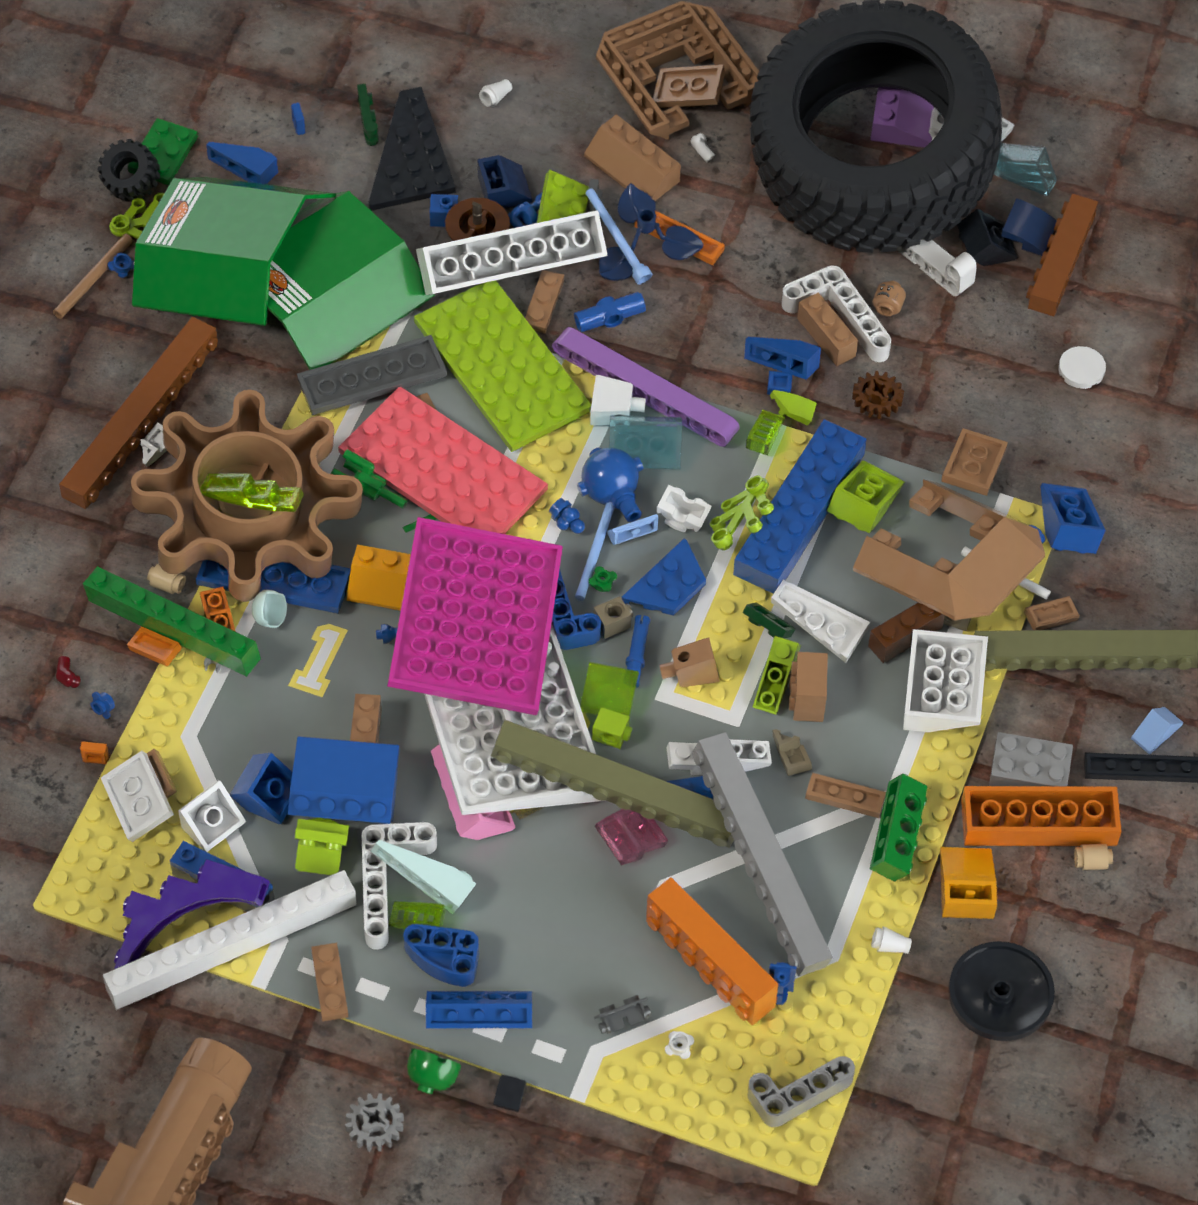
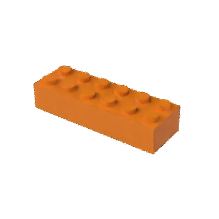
M964 786L961 807L964 846L1118 845L1121 835V822L1117 787Z
M672 877L647 896L646 922L649 927L655 932L658 931L664 937L666 944L671 949L675 948L681 954L683 961L689 967L693 966L699 972L701 979L706 984H711L717 990L719 997L724 1002H729L735 1008L739 1018L743 1021L747 1020L753 1026L776 1007L778 983Z

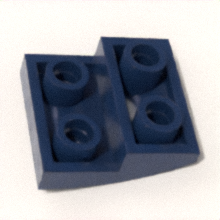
M1016 198L1001 236L1023 243L1022 250L1042 256L1043 252L1047 249L1049 238L1054 232L1056 220L1040 208Z

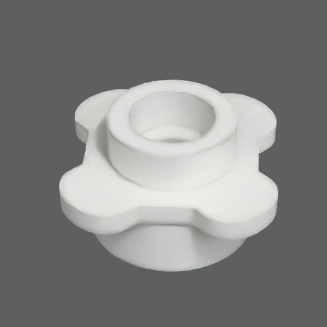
M671 1032L669 1034V1044L665 1046L666 1054L669 1056L674 1054L682 1059H688L691 1054L689 1051L690 1047L694 1044L693 1036L687 1035L684 1032Z

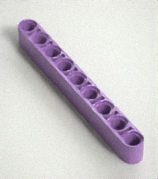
M567 327L552 344V348L557 355L594 376L601 375L631 383L633 385L632 397L646 398L645 405L718 446L725 447L740 429L738 422L733 417L574 328Z

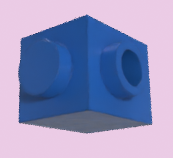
M431 194L430 227H445L447 213L458 203V195Z

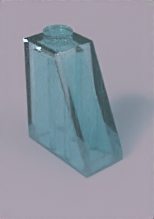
M1001 143L994 175L1048 196L1056 184L1057 178L1046 147Z

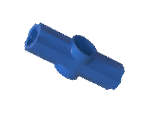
M639 292L618 299L610 296L602 298L596 306L574 313L576 327L581 332L602 325L608 328L615 327L624 318L645 312L644 298Z

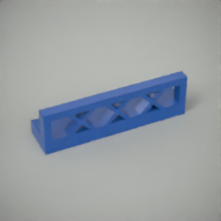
M427 991L426 1028H532V991Z

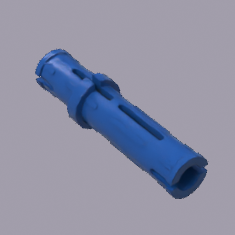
M641 615L635 616L630 653L625 661L627 670L623 684L631 688L632 682L634 683L633 688L639 687L641 669L645 666V659L643 658L649 623L651 621L645 615H643V621H641Z

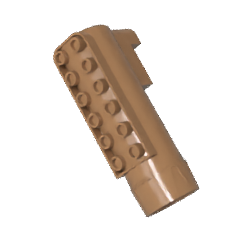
M196 1038L176 1068L170 1085L135 1148L119 1142L94 1188L91 1189L73 1182L63 1205H192L196 1198V1190L207 1179L210 1164L220 1154L223 1140L225 1137H229L233 1130V1121L229 1112L238 1101L242 1088L252 1071L249 1062L238 1052L220 1042L207 1038Z

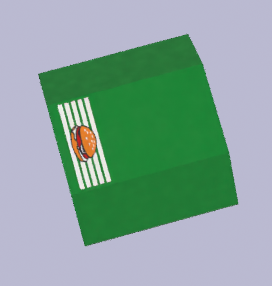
M211 177L173 178L136 242L132 306L265 326L267 322L270 265L272 259L305 200L334 198L336 193Z
M350 191L336 193L334 198H320L297 214L271 261L267 309L282 322L309 370L337 362L435 297V294L426 295L421 270L405 241Z

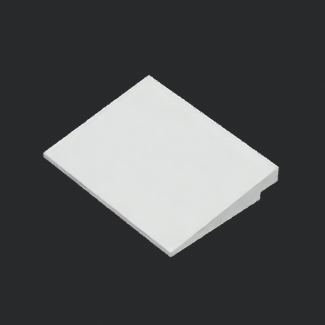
M552 623L537 715L424 694L461 815L601 801L588 793L574 791L567 785L548 781L541 775L527 773L520 767L501 763L496 758L490 756L504 720L596 754Z

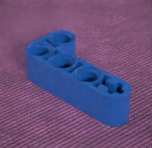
M559 569L557 594L555 596L552 625L559 646L563 650H570L593 645L601 637V619L593 613L574 616Z

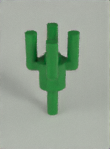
M347 449L343 454V458L347 459L343 467L355 473L354 477L361 482L363 488L362 497L364 495L375 501L381 496L404 509L408 500L385 488L387 481L373 473L375 465ZM336 468L331 472L333 475H346Z

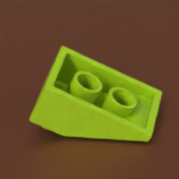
M863 460L836 487L827 511L836 518L854 525L858 530L870 533L880 522L905 482Z

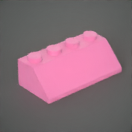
M440 744L431 750L434 765L438 771L441 786L445 791L449 809L452 812L460 837L480 840L509 832L516 828L510 810L461 815Z

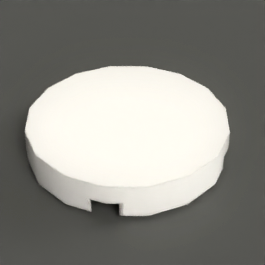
M1077 346L1070 348L1063 353L1059 360L1060 376L1062 375L1064 381L1075 388H1091L1092 385L1099 384L1105 375L1106 363L1102 355L1089 347Z

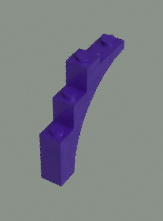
M206 859L204 865H201L199 868L197 884L168 875L167 881L163 882L160 889V900L131 891L130 896L125 899L123 904V916L130 919L131 923L124 930V942L122 948L115 955L114 969L140 959L150 942L167 925L188 912L203 906L222 902H242L262 906L270 881L264 877Z

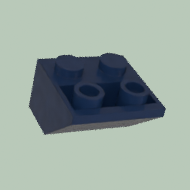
M501 155L477 159L478 179L484 198L497 202L503 208L517 206L523 202H533L522 165Z

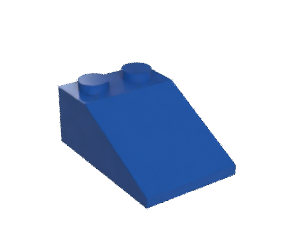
M1042 483L1040 488L1044 528L1051 548L1059 551L1070 550L1082 554H1096L1106 530L1087 490L1084 488Z

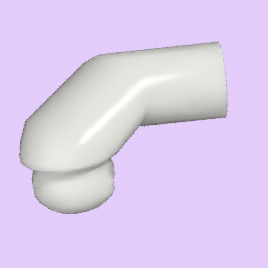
M699 133L692 137L691 144L706 162H709L715 154L705 144L707 141L705 135Z

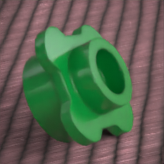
M601 566L596 567L594 570L595 574L589 578V585L600 592L610 591L613 581L617 579L616 572H609Z

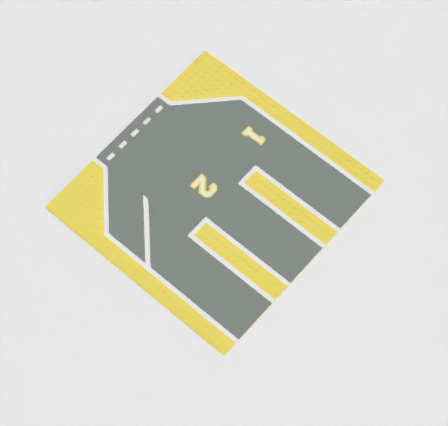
M412 311L337 362L425 337L414 323V316L421 313V311ZM552 353L592 405L596 376ZM444 363L447 370L446 377L405 388V390L416 397L428 393L438 412L548 484V490L505 534L563 546L560 571L574 616L594 613L595 606L619 596L622 598L631 587L684 538L688 541L706 578V585L674 616L662 613L659 610L644 609V605L630 602L629 605L633 612L631 628L606 639L601 634L600 640L593 645L570 650L561 649L591 740L592 727L601 707L630 716L629 726L632 727V733L629 741H624L621 749L592 740L596 755L661 780L671 781L703 775H691L690 770L669 769L666 748L669 742L698 743L699 740L725 732L731 740L769 741L772 764L760 769L746 771L745 773L833 957L826 968L800 977L796 973L793 992H788L787 1001L782 1005L776 1004L774 1009L752 1026L747 1020L743 1021L739 1018L735 1008L729 1002H724L717 994V990L711 984H706L701 979L699 972L693 966L689 967L683 961L681 954L675 948L671 949L658 931L655 932L649 927L646 922L647 896L672 877L768 974L770 963L784 962L789 964L788 954L784 946H781L778 941L775 926L768 920L767 909L763 901L756 894V886L753 879L747 875L745 862L735 849V841H733L730 848L717 846L710 840L694 837L687 831L668 827L661 821L647 819L640 813L621 809L616 804L608 801L510 810L516 827L514 830L480 840L460 837L431 754V750L439 745V741L423 693L387 687L395 639L390 643L383 644V639L377 640L376 630L381 629V624H388L394 628L398 627L400 610L347 601L348 587L339 614L287 603L285 619L277 628L261 626L255 621L252 616V603L254 599L247 602L238 601L229 591H225L235 631L256 641L261 660L247 677L221 665L218 673H216V664H210L207 671H205L204 660L206 657L181 646L182 649L168 667L159 663L33 904L34 909L45 915L124 942V930L131 923V920L123 916V904L125 899L130 896L131 891L160 900V889L163 882L167 881L168 875L173 876L170 859L181 843L185 841L202 849L181 827L179 810L218 780L222 782L230 794L250 759L256 754L271 752L293 772L298 736L350 741L355 694L381 695L382 714L378 743L400 745L394 819L391 824L419 822L432 824L437 832V848L433 853L422 856L455 867L459 871L467 872L476 885L459 908L452 914L386 864L389 941L382 949H372L366 944L364 930L362 831L369 825L387 823L331 819L339 824L349 825L347 844L342 846L339 872L345 870L355 889L357 905L211 968L207 972L321 1012L311 947L337 943L349 1018H342V1020L500 1076L503 1074L524 1080L526 1085L808 1185L816 1186L820 1181L903 953L877 952V949L872 948L871 943L876 927L882 928L884 926L909 938L938 860L940 847L943 846L1007 672V669L985 671L980 725L935 732L903 730L911 647L887 662L882 663L869 648L868 644L870 630L918 602L853 571V566L866 536L872 538L881 528L901 538V546L897 549L898 551L931 567L941 558L958 565L965 558L961 555L963 548L966 546L973 549L980 542V540L970 536V528L974 524L939 507L930 516H927L909 507V500L923 487L924 479L939 483L1018 521L1039 528L1045 536V542L1042 544L1045 557L1026 577L1039 585L1052 549L1045 535L1043 508L1040 505L989 490L988 495L985 496L941 482V474L865 451L860 463L864 460L903 480L905 482L904 486L880 522L870 533L860 531L854 525L845 520H840L828 512L786 581L870 622L867 632L847 663H845L771 603L773 593L733 575L734 560L751 534L746 527L747 520L745 516L732 535L733 544L729 549H718L711 541L714 531L709 523L714 517L724 514L721 504L725 500L733 498L746 490V482L756 475H760L768 481L769 487L765 494L767 499L772 501L810 442L813 434L702 400L733 417L740 426L738 432L725 447L716 445L645 405V412H630L628 424L590 425V412L511 452ZM301 391L282 429H294L314 416L326 417L334 426L333 449L329 456L318 465L328 474H331L332 470L336 468L344 474L354 477L355 473L343 467L347 459L343 458V455L339 453L338 447L393 392L312 415ZM617 448L625 451L632 458H640L644 470L639 471V482L634 492L636 496L635 502L642 512L638 520L657 514L658 530L616 545L612 544L606 533L595 568L601 566L609 572L614 571L617 574V579L613 581L611 590L607 592L597 591L589 585L585 599L579 601L575 598L605 505L594 501L588 494L582 497L577 488V483L582 481L583 465L593 449ZM385 485L386 489L408 500L404 509L381 496L373 501L363 495L361 509L355 517L347 520H326L320 523L317 528L332 542V565L351 568L357 544L411 554L415 529L406 533L402 527L417 521L418 517L423 518L430 514L388 485ZM668 485L682 489L688 499L700 498L712 506L702 527L697 532L694 529H687L686 532L675 530L664 523L666 518L661 513H657V506ZM756 498L752 508L756 517L760 520L762 514L757 508L759 502ZM558 499L568 500L572 504L571 508H576L579 511V519L585 524V529L582 533L575 534L570 527L567 530H560L557 527L556 521L551 518L552 515L549 513V509ZM615 508L608 530L631 522H628L622 512ZM730 519V520H728V521L726 522V527L728 526V524L730 523V521H731L732 519ZM1018 585L991 615L971 618L967 631L943 624L942 629L937 632L974 635L975 631L1022 630L1026 620L1025 608L1031 606L1035 594ZM199 586L188 610L205 617L200 592L215 588ZM757 602L795 628L793 635L785 639L799 643L801 645L799 652L828 653L827 699L823 722L793 720L794 711H789L790 680L777 715L752 708L774 638L768 634L769 630L763 626L752 624L748 620L749 617L742 613L747 604ZM641 615V621H643V615L651 619L643 658L645 659V666L641 669L639 687L633 688L634 683L632 682L631 688L623 684L627 670L625 661L630 653L635 616ZM709 637L720 682L680 687L677 676L662 679L659 665L673 662L672 649ZM774 729L780 730L782 735L791 738L794 735L800 737V744L804 746L811 760L812 770L790 776L787 775L773 738ZM152 749H156L159 751L177 791L167 798L174 815L134 842H131L125 835L101 777L140 751L148 753ZM812 773L887 792L888 782L902 773L928 786L926 792L927 802L923 807L921 816L922 825L918 830L916 839L918 844L912 858L913 867L907 876L894 882L869 869L881 814L879 818L805 799ZM232 798L246 822L210 849L208 853L248 873L269 880L273 884L274 900L331 876L302 872L295 868L299 841L295 840L298 819L308 820L318 817L288 815L287 813L282 824H277L246 811ZM422 837V838H421V840H429V839H430L429 837ZM403 838L395 839L398 842L405 840ZM372 839L369 842L376 843L378 842V840ZM372 862V863H370V865H372V866H376V865L380 864V863H378V862ZM372 885L370 888L377 889L380 886ZM228 902L200 907L182 915L167 925L150 942L146 950L154 953L244 914L246 911ZM373 908V909H371L370 911H372V912H378V911H380L381 909H380V908ZM412 924L474 932L479 939V958L474 982L469 986L460 987L439 981L424 972L412 961L404 949V930ZM375 931L371 934L377 936L380 935L382 932ZM414 938L410 941L413 943H417L421 940L418 938ZM443 941L436 943V945L438 946H444L447 944ZM461 968L458 971L461 973H465L469 970L466 968ZM427 991H532V1028H426ZM638 995L639 999L647 997V1000L642 1001L643 1006L648 1005L651 1011V1015L647 1017V1020L629 1026L625 1016L622 1018L625 1025L624 1028L610 1034L601 1033L598 1025L602 1023L601 1018L594 1019L595 1016L600 1015L599 1009L614 1004L615 1009L625 1005L623 1000ZM671 1032H684L687 1035L693 1036L694 1044L690 1047L689 1051L691 1054L688 1059H682L674 1054L671 1056L666 1054L665 1046L669 1044V1034ZM837 1057H848L855 1065L853 1082L847 1089L779 1127L767 1126L748 1099L749 1080L757 1073L768 1075L780 1090ZM822 1083L813 1084L817 1088L826 1087ZM763 1087L754 1088V1090L757 1092L766 1091V1089ZM799 1095L791 1097L795 1101L803 1100ZM777 1108L769 1109V1111L773 1114H778L781 1112Z

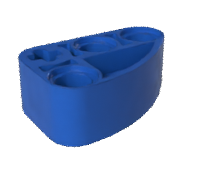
M412 924L404 930V949L412 961L424 972L450 985L466 987L474 982L479 958V939L474 932ZM414 938H418V939H420L421 941H419V942H417V943H413V942H411L410 940H411V939H414ZM442 941L447 943L444 946L436 945V943ZM461 968H466L469 971L461 973L458 970Z

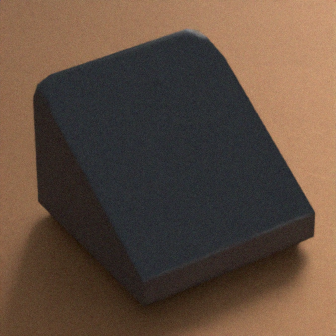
M501 1074L493 1106L519 1113L526 1092V1081Z

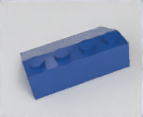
M298 736L290 786L288 815L391 824L394 819L400 745Z

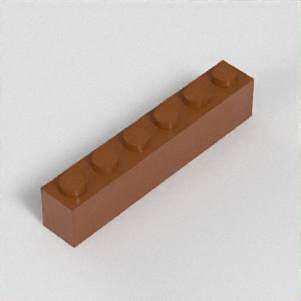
M1072 193L1069 202H1064L1061 210L1063 217L1057 219L1054 231L1057 232L1055 235L1051 234L1047 244L1049 251L1043 252L1040 261L1042 268L1036 269L1033 278L1035 285H1030L1027 291L1026 298L1029 299L1028 309L1055 316L1095 218L1098 201Z

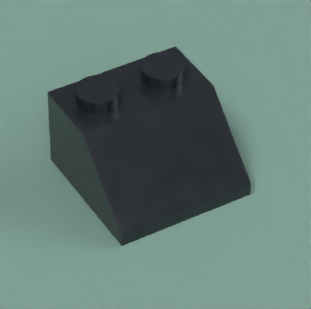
M977 208L957 224L960 231L959 237L966 247V253L970 254L976 263L982 266H989L1018 259L1012 240L1001 236L1005 226L1004 222Z

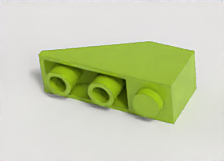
M774 636L752 708L777 715L790 680L792 661L797 660V652L801 648L799 643Z

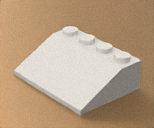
M913 629L903 730L935 732L980 725L988 637Z

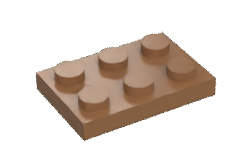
M723 65L660 68L653 100L659 108L675 107L677 105L679 107L717 105L726 70Z
M963 428L943 472L941 482L987 496L1007 449L1008 442Z

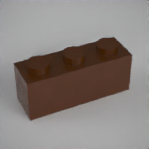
M916 603L870 630L868 646L880 661L885 663L911 647L913 629L935 632L941 630L945 615L924 604Z

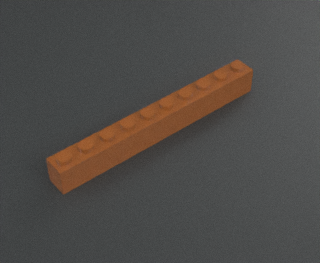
M191 317L59 483L62 498L84 509H87L91 502L94 503L97 500L102 488L111 482L113 474L117 469L123 467L128 455L137 449L140 440L151 431L158 417L160 418L164 415L166 407L177 398L183 385L189 383L194 371L203 365L205 357L210 351L215 350L218 344L215 327Z

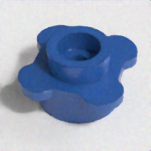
M118 253L113 261L108 263V269L114 270L120 278H126L128 272L134 269V261L127 254Z
M98 692L92 693L93 702H91V707L93 711L98 715H102L105 719L110 718V711L115 707L112 697L105 692L100 694Z

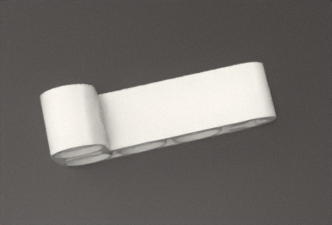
M924 239L920 240V245L903 249L901 246L897 247L899 252L914 264L921 266L920 269L933 280L935 279L939 285L953 296H958L975 282L976 262L966 252L954 258L933 240L927 242Z

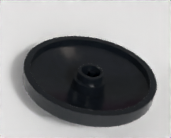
M994 941L977 945L959 958L951 972L948 994L955 1015L969 1030L987 1039L1013 1041L1031 1035L1045 1023L1053 1006L1055 989L1050 971L1036 954L1014 943Z

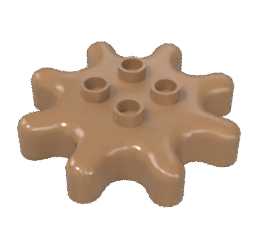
M243 390L235 396L232 418L222 426L205 427L189 414L181 411L168 414L163 421V444L177 461L166 469L140 470L131 479V500L133 506L139 512L165 515L174 521V525L164 532L158 540V562L162 570L168 574H180L198 561H215L227 569L229 592L236 600L242 602L251 601L260 592L262 571L275 563H290L310 578L326 576L332 566L333 546L332 542L317 527L326 520H347L355 517L361 509L363 493L362 484L357 478L348 475L328 474L318 465L332 452L334 442L333 423L326 417L314 416L294 429H279L267 421L264 397L254 390Z

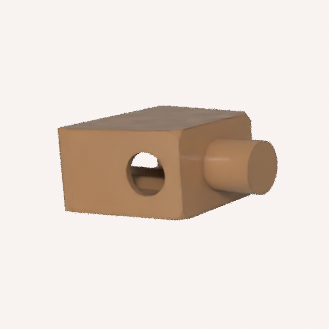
M709 637L672 649L673 662L659 665L662 679L677 676L680 687L720 682Z

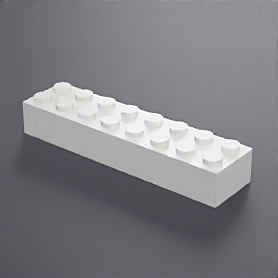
M598 210L416 249L426 295L608 256Z

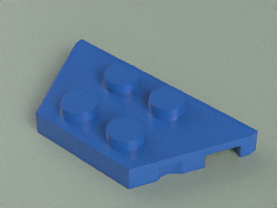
M684 538L631 587L622 596L623 602L625 604L630 602L644 605V609L659 610L662 613L674 616L706 585V578L688 541Z

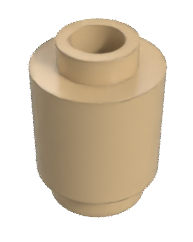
M159 563L155 567L150 568L147 576L151 587L171 594L181 593L186 582L185 575L181 573L168 574L162 570Z
M1084 844L1081 847H1075V867L1082 868V870L1108 869V865L1113 863L1112 849H1108L1107 844Z

